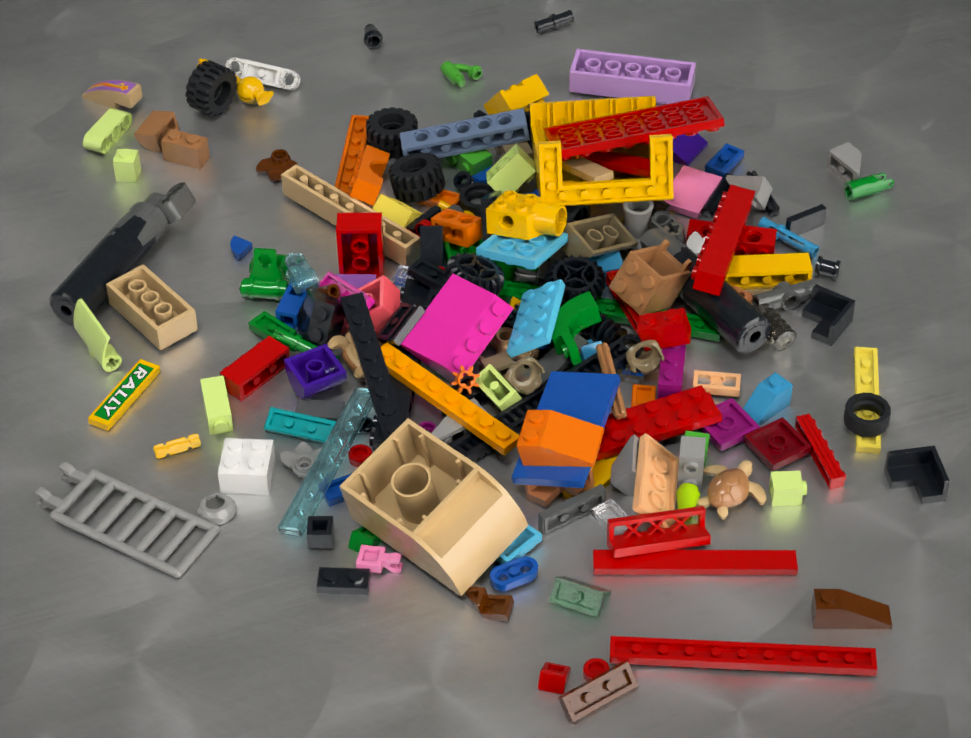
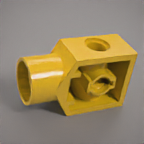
M512 190L505 191L486 209L487 233L523 240H530L543 234L559 237L564 232L566 226L567 210L563 205L546 203L544 197H538L535 194L525 195Z

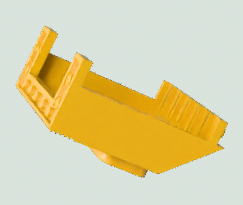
M655 96L529 103L532 151L536 168L535 180L539 197H544L546 203L574 206L673 200L672 134L649 135V144H643L642 142L634 144L631 148L617 147L610 151L650 159V178L611 170L613 171L614 179L605 181H586L565 171L562 162L565 161H562L561 141H546L543 128L656 106Z

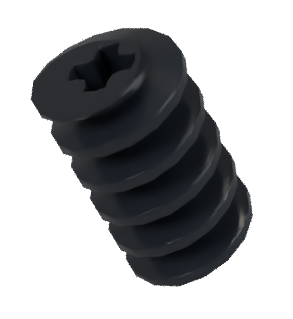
M600 310L601 322L580 331L592 341H601L608 345L627 334L625 328H621V325L614 323V320L611 318L608 319V316L602 314Z

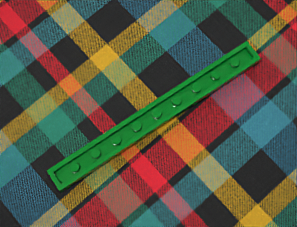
M505 280L503 288L499 293V298L509 303L512 297L521 300L522 295L526 291L542 286ZM597 299L598 310L602 314L607 315L608 319L611 318L616 323L631 325L616 300ZM687 314L691 325V337L720 341L721 335L701 316Z

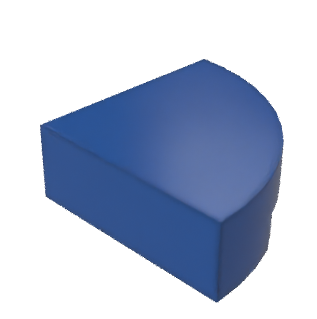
M235 235L231 239V251L234 258L239 261L253 249L252 243Z

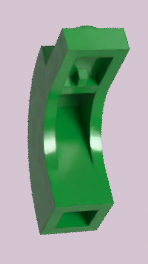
M590 291L574 297L559 308L552 334L557 355L563 353L565 359L569 357L573 366L582 363L577 344L574 341L576 334L588 326L601 322L598 306Z

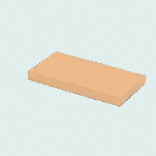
M647 433L640 436L632 507L639 515L675 510L679 458ZM667 519L661 527L670 528L674 524V519Z

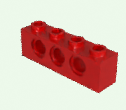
M690 219L686 235V246L688 238L695 231L703 239L709 232L712 221ZM745 225L734 256L774 254L777 229Z

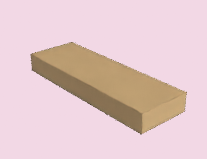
M584 157L562 162L565 171L586 181L614 179L613 171Z

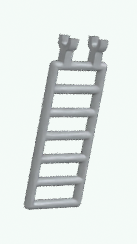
M66 461L59 466V471L64 473L61 476V481L76 484L72 491L63 500L52 495L41 486L35 492V496L40 498L36 502L37 506L53 510L50 513L52 520L175 578H180L220 531L218 525L103 472L92 469L88 474L76 470L74 466ZM94 480L106 484L74 519L63 514ZM114 489L125 493L95 528L84 524L87 518ZM134 498L145 502L142 508L115 538L103 533ZM154 508L166 512L136 547L124 543ZM174 517L186 521L156 557L144 552ZM195 526L207 531L177 567L165 562Z

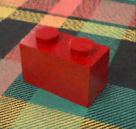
M684 308L639 315L637 331L641 342L656 340L661 349L690 344L691 325ZM644 347L645 351L652 350L649 347Z

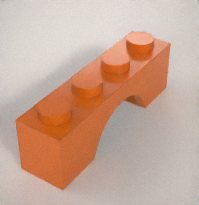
M366 145L364 151H359L348 188H351L350 197L374 206L383 183L382 175L387 166L390 153Z

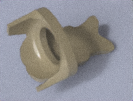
M646 340L636 345L628 344L630 349L626 352V359L634 373L637 370L641 374H649L660 367V362L664 360V356L656 340ZM643 347L642 354L636 358L635 353ZM644 347H649L652 350L645 351Z
M524 357L515 362L503 377L518 393L528 395L541 386V373L543 374L545 371L533 357ZM524 364L528 365L530 369H525Z

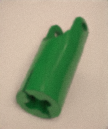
M885 173L869 175L845 182L844 193L847 199L854 200L890 189L894 185V180H886L887 175Z

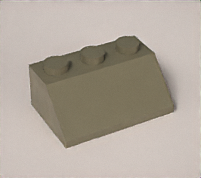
M613 213L567 223L563 233H568V242L561 249L568 257L571 254L573 257H579L580 254L581 257H595L636 247L639 242Z

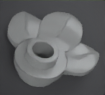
M302 441L293 452L282 451L280 458L283 465L291 468L296 476L305 478L312 476L316 472L317 467L327 462L329 451L327 447L314 451L306 442Z

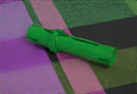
M279 326L275 330L277 334L274 333L272 337L290 347V350L293 352L298 351L302 353L318 347L302 339L301 335H294ZM335 355L336 358H337L338 361H339V360H340V356Z

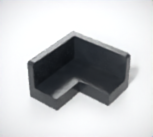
M815 284L812 289L811 300L802 310V317L818 323L812 331L811 338L832 346L853 321L855 300Z
M935 445L887 452L884 473L891 489L915 486L922 504L946 501L950 481Z

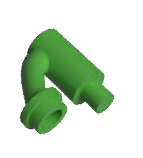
M446 61L440 67V71L453 85H458L459 87H463L466 83L461 72L468 73L469 78L474 80L480 79L483 74L481 67L478 65L452 64V62Z

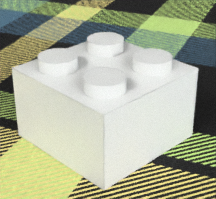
M225 438L218 469L220 493L269 495L276 460L273 440Z

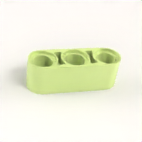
M115 108L108 109L85 134L83 147L87 150L106 154L130 128L132 123L131 113Z

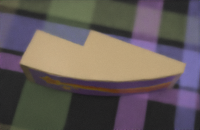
M107 80L95 83L82 94L84 99L115 109L119 105L132 108L143 98L140 84L123 80Z

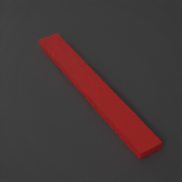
M593 550V575H797L798 573L796 550H667L614 558L610 550Z

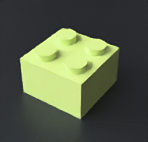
M516 143L486 172L487 183L495 191H501V194L509 190L518 193L520 191L519 187L524 182L527 184L535 177L536 168L534 160Z

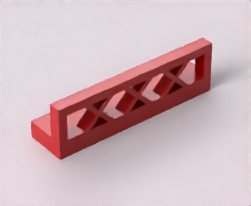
M704 506L607 519V547L614 558L709 545L711 543V535L705 528L706 509ZM698 515V524L687 525L684 523L690 516ZM673 518L676 521L670 528L661 527L667 519ZM644 522L652 524L646 531L640 532L637 530ZM625 525L628 528L623 534L614 535V527Z

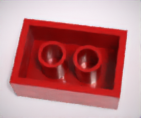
M382 212L337 213L336 238L339 274H376V278L384 275L385 255Z

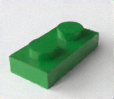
M263 311L248 322L249 330L264 339L268 336L273 337L274 333L277 334L275 330L278 326L297 335L295 329L266 311Z

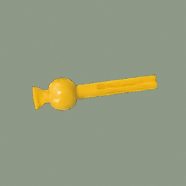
M200 58L198 60L199 63L197 65L202 64L203 61L208 60ZM236 76L237 94L242 102L246 104L258 103L261 106L268 103L274 95L273 91L264 90L263 83L258 78L247 76L242 79Z

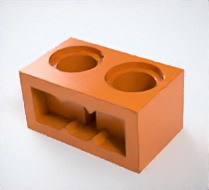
M446 208L431 218V226H443V241L468 248L482 239L481 217Z

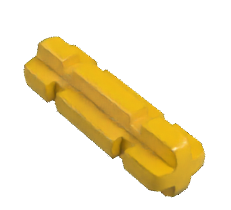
M194 433L188 435L186 439L181 437L167 441L165 445L163 443L154 445L153 450L156 458L160 459L166 457V454L174 455L187 451L189 447L191 449L201 446L198 434Z

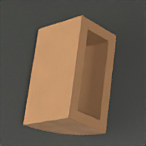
M152 111L134 133V136L146 149L162 152L161 139L170 128L175 130L180 128L173 111Z

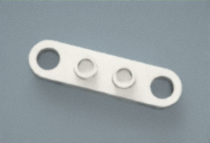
M237 57L230 58L225 64V67L231 69L234 63H239L240 68L235 73L236 76L242 79L247 76H253L258 78L263 85L289 91L297 89L300 85V76L293 70ZM293 75L294 83L287 86L285 82L286 77Z

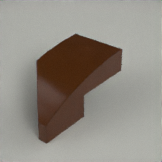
M469 587L465 592L482 618L508 622L514 605L512 595L487 594L485 587Z

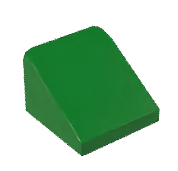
M362 526L352 531L348 548L359 553L361 545L378 546L382 540Z

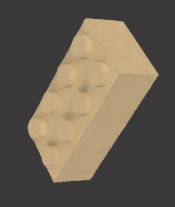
M144 264L106 284L109 304L159 350L198 330L195 309Z

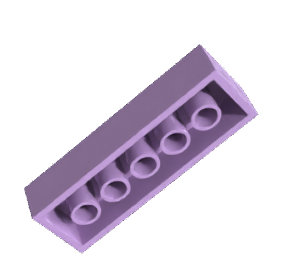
M577 49L569 74V92L616 98L655 96L656 103L667 104L690 100L695 82L696 63Z

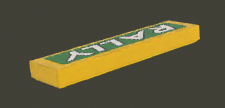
M140 359L88 417L89 424L109 431L161 372L160 366Z

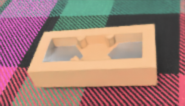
M694 370L693 388L702 385L707 393L710 392L711 395L739 397L741 374Z

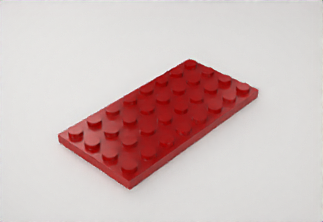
M709 96L543 129L546 141H561L562 161H566L571 156L579 155L580 157L590 156L592 152L600 151L606 153L612 151L613 148H631L634 144L642 142L643 144H649V135L672 134L673 139H675L678 135L693 136L698 134V131L703 130L708 132L717 131L719 127H724L725 123L724 117Z

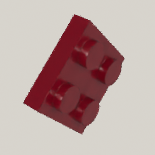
M783 417L744 435L743 442L772 472L810 454L812 451V446Z

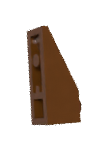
M814 589L811 604L813 629H892L889 605L842 589Z

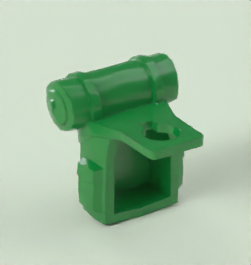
M255 248L253 251L254 257L249 264V278H244L241 281L239 287L242 297H247L250 300L259 298L280 301L289 285V282L285 281V277L289 275L291 270L290 259H288V255L276 254L275 249Z

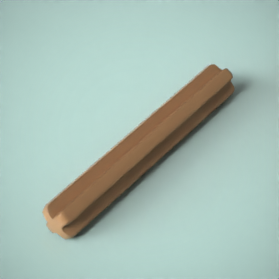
M604 342L598 344L596 351L602 373L616 374L608 344ZM620 386L611 407L616 420L626 418L627 416Z

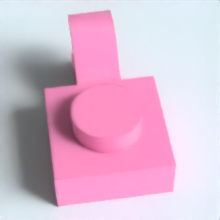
M361 545L356 568L370 569V572L381 573L383 567L393 573H401L403 563L400 560L402 555L399 553H387L386 547Z

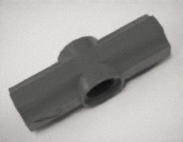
M816 278L792 285L787 281H782L773 290L752 295V304L761 313L781 307L786 311H791L800 302L811 299L813 286L815 284L819 285V282Z

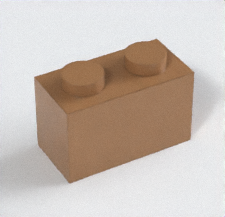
M170 128L161 139L163 160L201 170L210 158L208 138Z

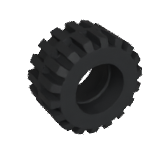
M211 60L203 61L202 64L197 65L186 85L187 91L185 96L189 106L214 117L223 114L224 110L226 111L229 108L236 94L237 77L235 72Z
M395 107L375 111L366 121L367 145L390 153L389 159L404 157L400 133L418 129L416 116L408 110Z
M431 153L409 154L396 160L388 169L394 196L401 202L417 203L429 200L441 193L445 187L440 159Z

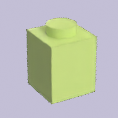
M117 149L113 159L116 181L137 183L141 172L138 150Z
M774 471L770 473L769 493L772 506L802 505V497L807 495V484L805 480L802 481L800 471Z

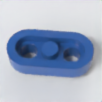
M523 556L496 566L490 572V584L497 591H508L531 582L538 576V563L531 557Z

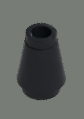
M373 24L366 25L364 28L365 45L370 48L379 47L383 41L382 34Z

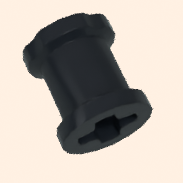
M819 256L814 275L822 274L836 280L841 261L833 262Z

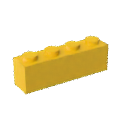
M809 253L736 255L733 257L725 281L730 285L739 287L741 290L772 289L782 281H787L792 285L812 279L813 269Z

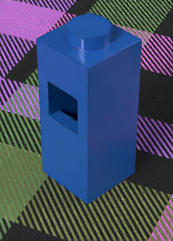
M293 276L275 310V314L278 320L297 331L307 289H315V280Z

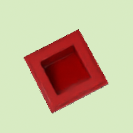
M545 662L540 671L538 689L563 694L571 667Z

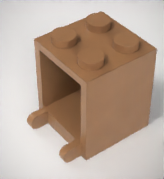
M667 239L661 245L630 251L609 286L639 315L670 308L692 273L689 271L693 263L690 259H687L682 265L666 251L670 245Z

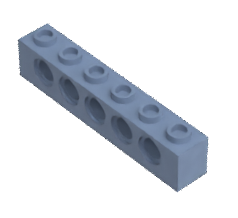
M524 108L400 133L404 156L423 152L434 154L439 158L530 140Z

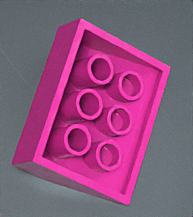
M452 274L400 345L449 382L455 381V376L451 373L460 372V365H463L465 371L470 366H473L514 308L497 295Z

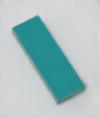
M270 407L263 429L265 432L332 446L339 423L333 420Z

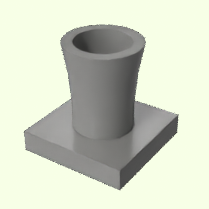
M653 201L623 203L625 219L621 223L639 242L636 247L624 249L628 253L642 249L640 238L644 233L653 228L652 221H650L654 207Z

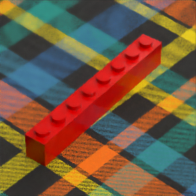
M730 184L728 192H723L717 212H715L713 222H711L709 232L706 235L705 242L702 245L700 255H698L696 265L691 274V279L694 280L692 289L717 296L720 295L750 214L756 191Z

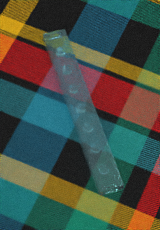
M355 387L277 528L280 534L302 537L305 532L308 516H313L373 407L367 388Z

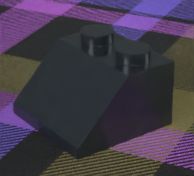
M308 288L297 330L302 339L316 346H321L323 344L328 345L332 337L341 335L345 318L341 300Z

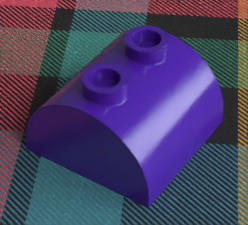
M327 344L284 359L289 382L300 399L309 398L317 393L330 390L347 381L346 370Z

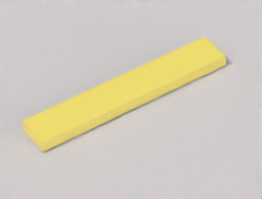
M854 347V395L863 392L879 395L878 348ZM870 410L855 411V415L865 420L880 418L877 413ZM855 434L856 452L880 454L881 435L862 437Z

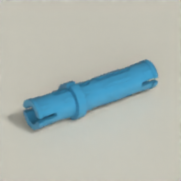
M763 217L758 223V227L777 229L779 232L776 233V241L780 240L803 253H809L811 258H815L819 252L820 246L789 231L783 224L778 225L766 217Z

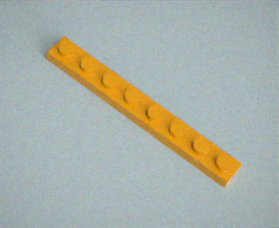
M388 342L380 347L388 373L502 455L507 454L517 446L520 435Z

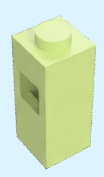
M224 376L200 379L210 435L234 431Z

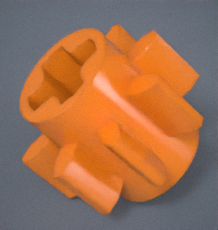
M460 365V372L451 373L455 376V381H452L450 384H457V392L459 393L462 392L463 388H466V392L471 394V387H479V384L475 382L480 374L472 373L473 366H470L465 371L463 365ZM463 373L471 378V380L467 381V386L465 383H460Z

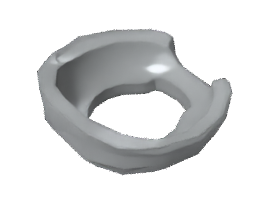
M223 493L208 495L200 501L197 516L216 525L226 524L236 514V502ZM214 497L225 501L224 505L218 509L206 507V501Z

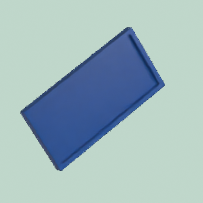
M551 371L537 410H553L605 428L621 381L619 374ZM519 455L511 478L513 484L584 488L591 467L523 466Z

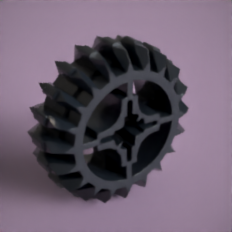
M466 252L463 255L457 253L456 256H451L445 265L444 280L446 282L452 274H455L497 296L503 288L505 273L502 271V268L497 266L496 262H491L489 258H484L482 255L478 256L474 253L468 254Z
M572 254L569 258L562 256L561 261L555 259V262L549 266L545 274V284L561 279L566 285L561 306L574 297L590 291L596 302L597 299L601 298L605 290L606 277L602 267L598 266L597 261L591 262L589 257L583 259L581 254L579 257H573Z

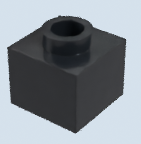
M308 516V548H333V516Z

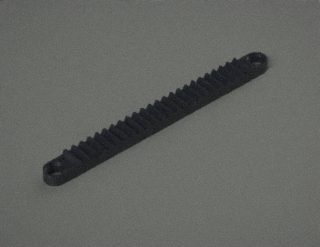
M626 334L608 345L616 374L618 369L623 370L625 365L628 364L626 352L629 348L625 346L631 343L635 345L640 343V336ZM643 347L635 353L636 358L642 354ZM597 353L566 372L602 373ZM546 384L500 412L494 418L520 435L527 410H537ZM471 432L449 444L450 447L476 463L477 458H484L485 453L488 452L490 454L493 449Z

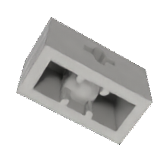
M681 436L677 489L683 483H691L696 485L701 493L706 438Z

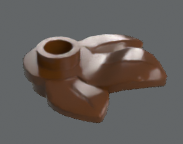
M277 149L272 152L270 158L263 159L258 163L256 172H266L271 181L278 182L281 181V174L296 165L297 162L291 160L286 150Z

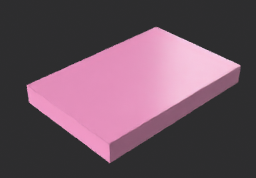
M683 165L673 180V200H659L658 207L698 219L703 212L702 208L723 177Z

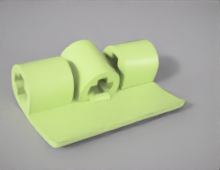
M82 298L78 299L73 318L75 330L87 345L90 356L96 358L105 371L111 372L116 370L122 363L121 357L114 347L108 343L109 335Z

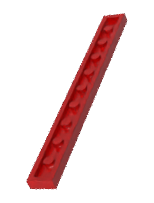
M610 636L609 663L613 664L627 661L629 664L866 676H876L877 674L876 648Z

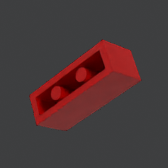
M271 336L257 343L256 346L220 372V376H224L227 393L241 402L285 369L284 359L290 357L289 348Z

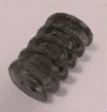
M768 303L758 305L756 308L771 323V331L765 342L774 351H782L790 347L796 340V331L781 318L780 314L776 313L774 308H769Z

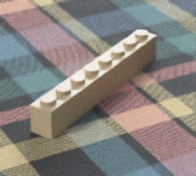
M297 164L281 174L282 190L285 196L335 226L337 213L377 212ZM382 215L384 255L403 267L408 268L420 258V237Z

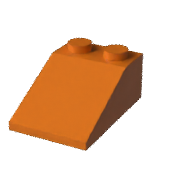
M527 410L517 442V449L523 466L594 467L604 428L553 410Z

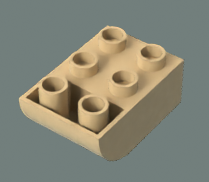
M409 418L339 486L353 520L459 596H462L528 526L525 516L514 499L489 473Z

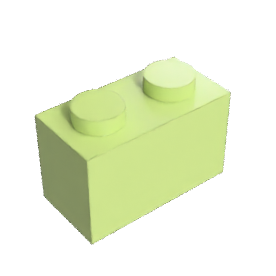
M491 364L485 367L479 373L480 376L476 378L475 383L479 384V388L501 412L522 399L517 391Z

